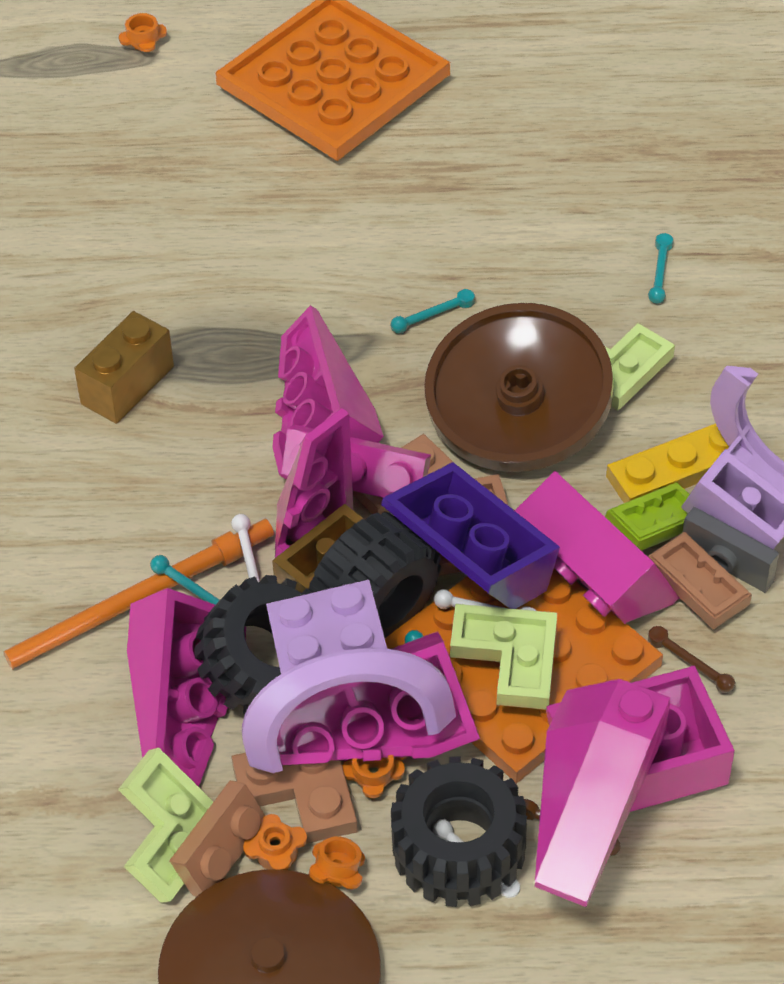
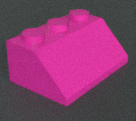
M556 471L514 510L560 546L554 569L570 585L577 579L589 590L583 597L603 617L612 611L623 623H627L671 606L679 599L655 563Z
M695 665L632 682L635 685L671 697L666 733L630 812L729 784L735 750ZM561 702L546 706L549 726Z

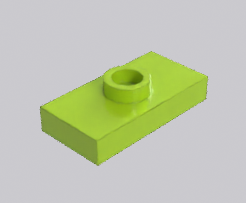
M676 482L607 510L605 518L642 551L683 533L684 519L688 513L681 506L690 494Z

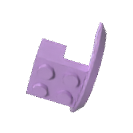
M726 366L712 388L710 404L714 421L729 448L721 453L699 480L681 508L687 513L693 507L698 508L774 549L784 537V461L762 442L753 429L747 415L745 405L746 394L758 373L751 368Z
M369 580L266 604L281 674L257 694L245 713L242 723V739L250 767L270 773L283 771L277 746V737L285 718L296 706L310 696L341 684L377 682L388 684L407 692L422 708L428 736L440 733L456 717L449 684L439 669L416 655L387 649Z

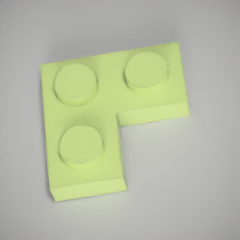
M638 323L611 349L605 346L610 357L613 373L614 391L611 407L619 411L674 357L675 345Z
M455 604L450 657L500 662L497 705L546 709L550 700L557 613Z
M155 748L145 754L118 790L154 825V828L124 865V868L160 903L171 901L184 884L169 860L212 805L213 801L160 748Z

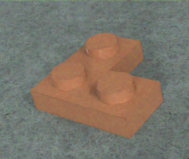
M246 753L231 756L236 782L247 785L260 807L295 800L301 827L307 834V843L325 840L329 837L357 833V820L340 760H329L327 763L282 765L283 771L270 773L250 767Z

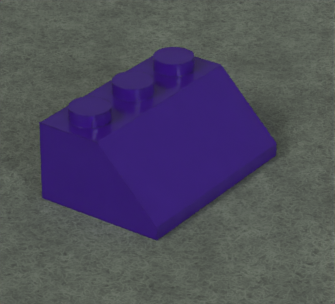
M454 462L383 497L381 505L486 592L510 609H516L547 591L560 546Z

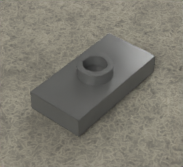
M695 507L692 508L684 519L683 532L687 533L728 573L766 593L775 580L779 557L778 551Z

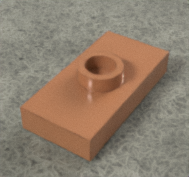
M685 532L648 556L658 567L678 597L713 630L751 603L752 594Z

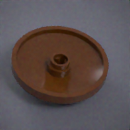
M512 303L495 306L462 321L437 346L429 361L424 384L429 416L443 442L452 451L471 463L504 472H524L543 469L562 462L579 452L602 428L611 409L614 391L610 357L598 335L576 316L556 307L536 303Z
M265 869L238 874L212 885L195 897L180 912L169 929L161 949L158 965V984H381V961L376 936L369 921L356 903L344 892L328 882H315L309 874L291 870Z

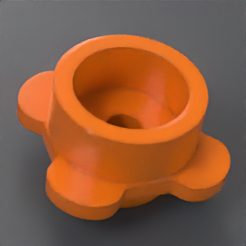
M138 13L126 20V32L119 34V42L124 46L132 45L135 49L142 52H150L156 48V42L167 35V29L164 25L158 24L157 19L153 15Z
M388 755V758H381V760L363 761V759L357 758L348 759L342 765L345 779L354 780L363 788V794L368 798L380 797L386 785L392 780L401 779L405 773L404 763L399 759H394L393 755ZM374 767L378 768V771L372 773L368 769Z
M268 814L261 818L260 828L256 835L251 839L245 840L243 845L244 853L249 859H257L258 863L265 869L287 870L295 862L298 856V848L306 845L307 834L302 827L292 828L282 823L278 815ZM275 839L280 841L278 845L273 846L270 844Z
M336 836L329 837L323 842L314 845L312 854L316 861L309 869V876L312 880L318 883L328 882L335 887L343 886L346 889H355L361 885L362 876L358 872L359 867L365 862V855L355 842L348 838Z

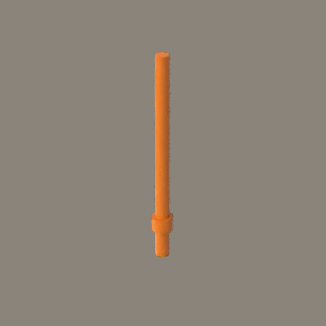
M266 518L249 527L248 534L251 547L274 536V530ZM229 531L211 541L212 546L172 565V567L190 579L220 563L226 566L242 558L243 551L238 532L233 534ZM155 574L3 651L10 667L14 669L130 609L131 603L166 588L171 589L179 583L166 574Z

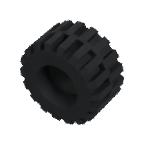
M384 512L381 515L375 513L365 520L362 519L355 523L329 548L318 564L308 590L314 593L369 580L384 638H386L423 609L437 584V578L441 571V565L439 564L441 557L432 546L391 513Z
M265 575L260 582L254 576L245 579L240 586L236 584L228 590L205 616V621L198 628L196 638L201 641L194 647L195 659L203 660V663L197 670L201 679L209 677L212 684L208 690L214 697L220 692L227 698L223 705L232 710L241 705L245 715L257 694L281 674L280 667L265 664L253 655L245 640L244 627L256 626L272 634L266 604L312 593L306 588L302 593L295 589L297 582L288 578L282 584H278L275 575Z
M461 756L449 757L448 764L441 765L438 759L427 763V771L424 773L416 769L408 775L409 785L401 784L396 791V802H392L391 807L393 856H395V866L399 875L406 874V885L414 892L421 887L423 888V898L434 903L437 897L445 898V906L457 907V900H468L469 906L480 904L482 895L486 894L491 900L501 895V882L510 887L517 879V869H522L525 861L527 835L526 803L523 796H518V785L512 778L503 781L504 771L493 765L488 770L484 768V760L472 758L471 763H461ZM438 820H447L449 822L463 820L477 824L486 832L468 842H450L432 833V827Z

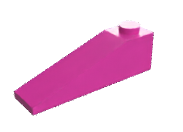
M310 305L281 336L278 377L285 381L283 397L276 401L275 413L282 417L281 431L279 430L273 434L272 448L279 476L286 480L288 476L281 475L287 428L293 424L314 429L343 408L349 413L350 437L379 443L384 437L374 406L319 311Z
M343 408L303 438L277 502L275 558L343 504H346L353 510L349 413Z
M166 588L130 604L127 657L141 753L143 758L149 750L160 748L199 787L214 747L211 737L218 718L225 716L228 709L227 706L223 705L226 701V697L219 692L214 697L208 690L212 684L209 677L201 679L197 669L201 666L203 660L195 659L194 647L201 641L196 638L198 628L205 621V616L215 604ZM246 626L244 627L245 640H246Z
M437 631L392 648V650L403 651L423 658L439 669L445 676L452 693L456 717L440 733L428 736L422 708L407 692L397 687L377 682L346 683L330 687L310 696L289 713L282 723L277 737L281 764L327 763L329 760L356 758L363 759V761L381 760V758H388V755H393L394 757L412 756L413 759L431 758L480 739L439 632Z
M622 679L566 691L546 735L534 887L587 907L664 738L671 697Z

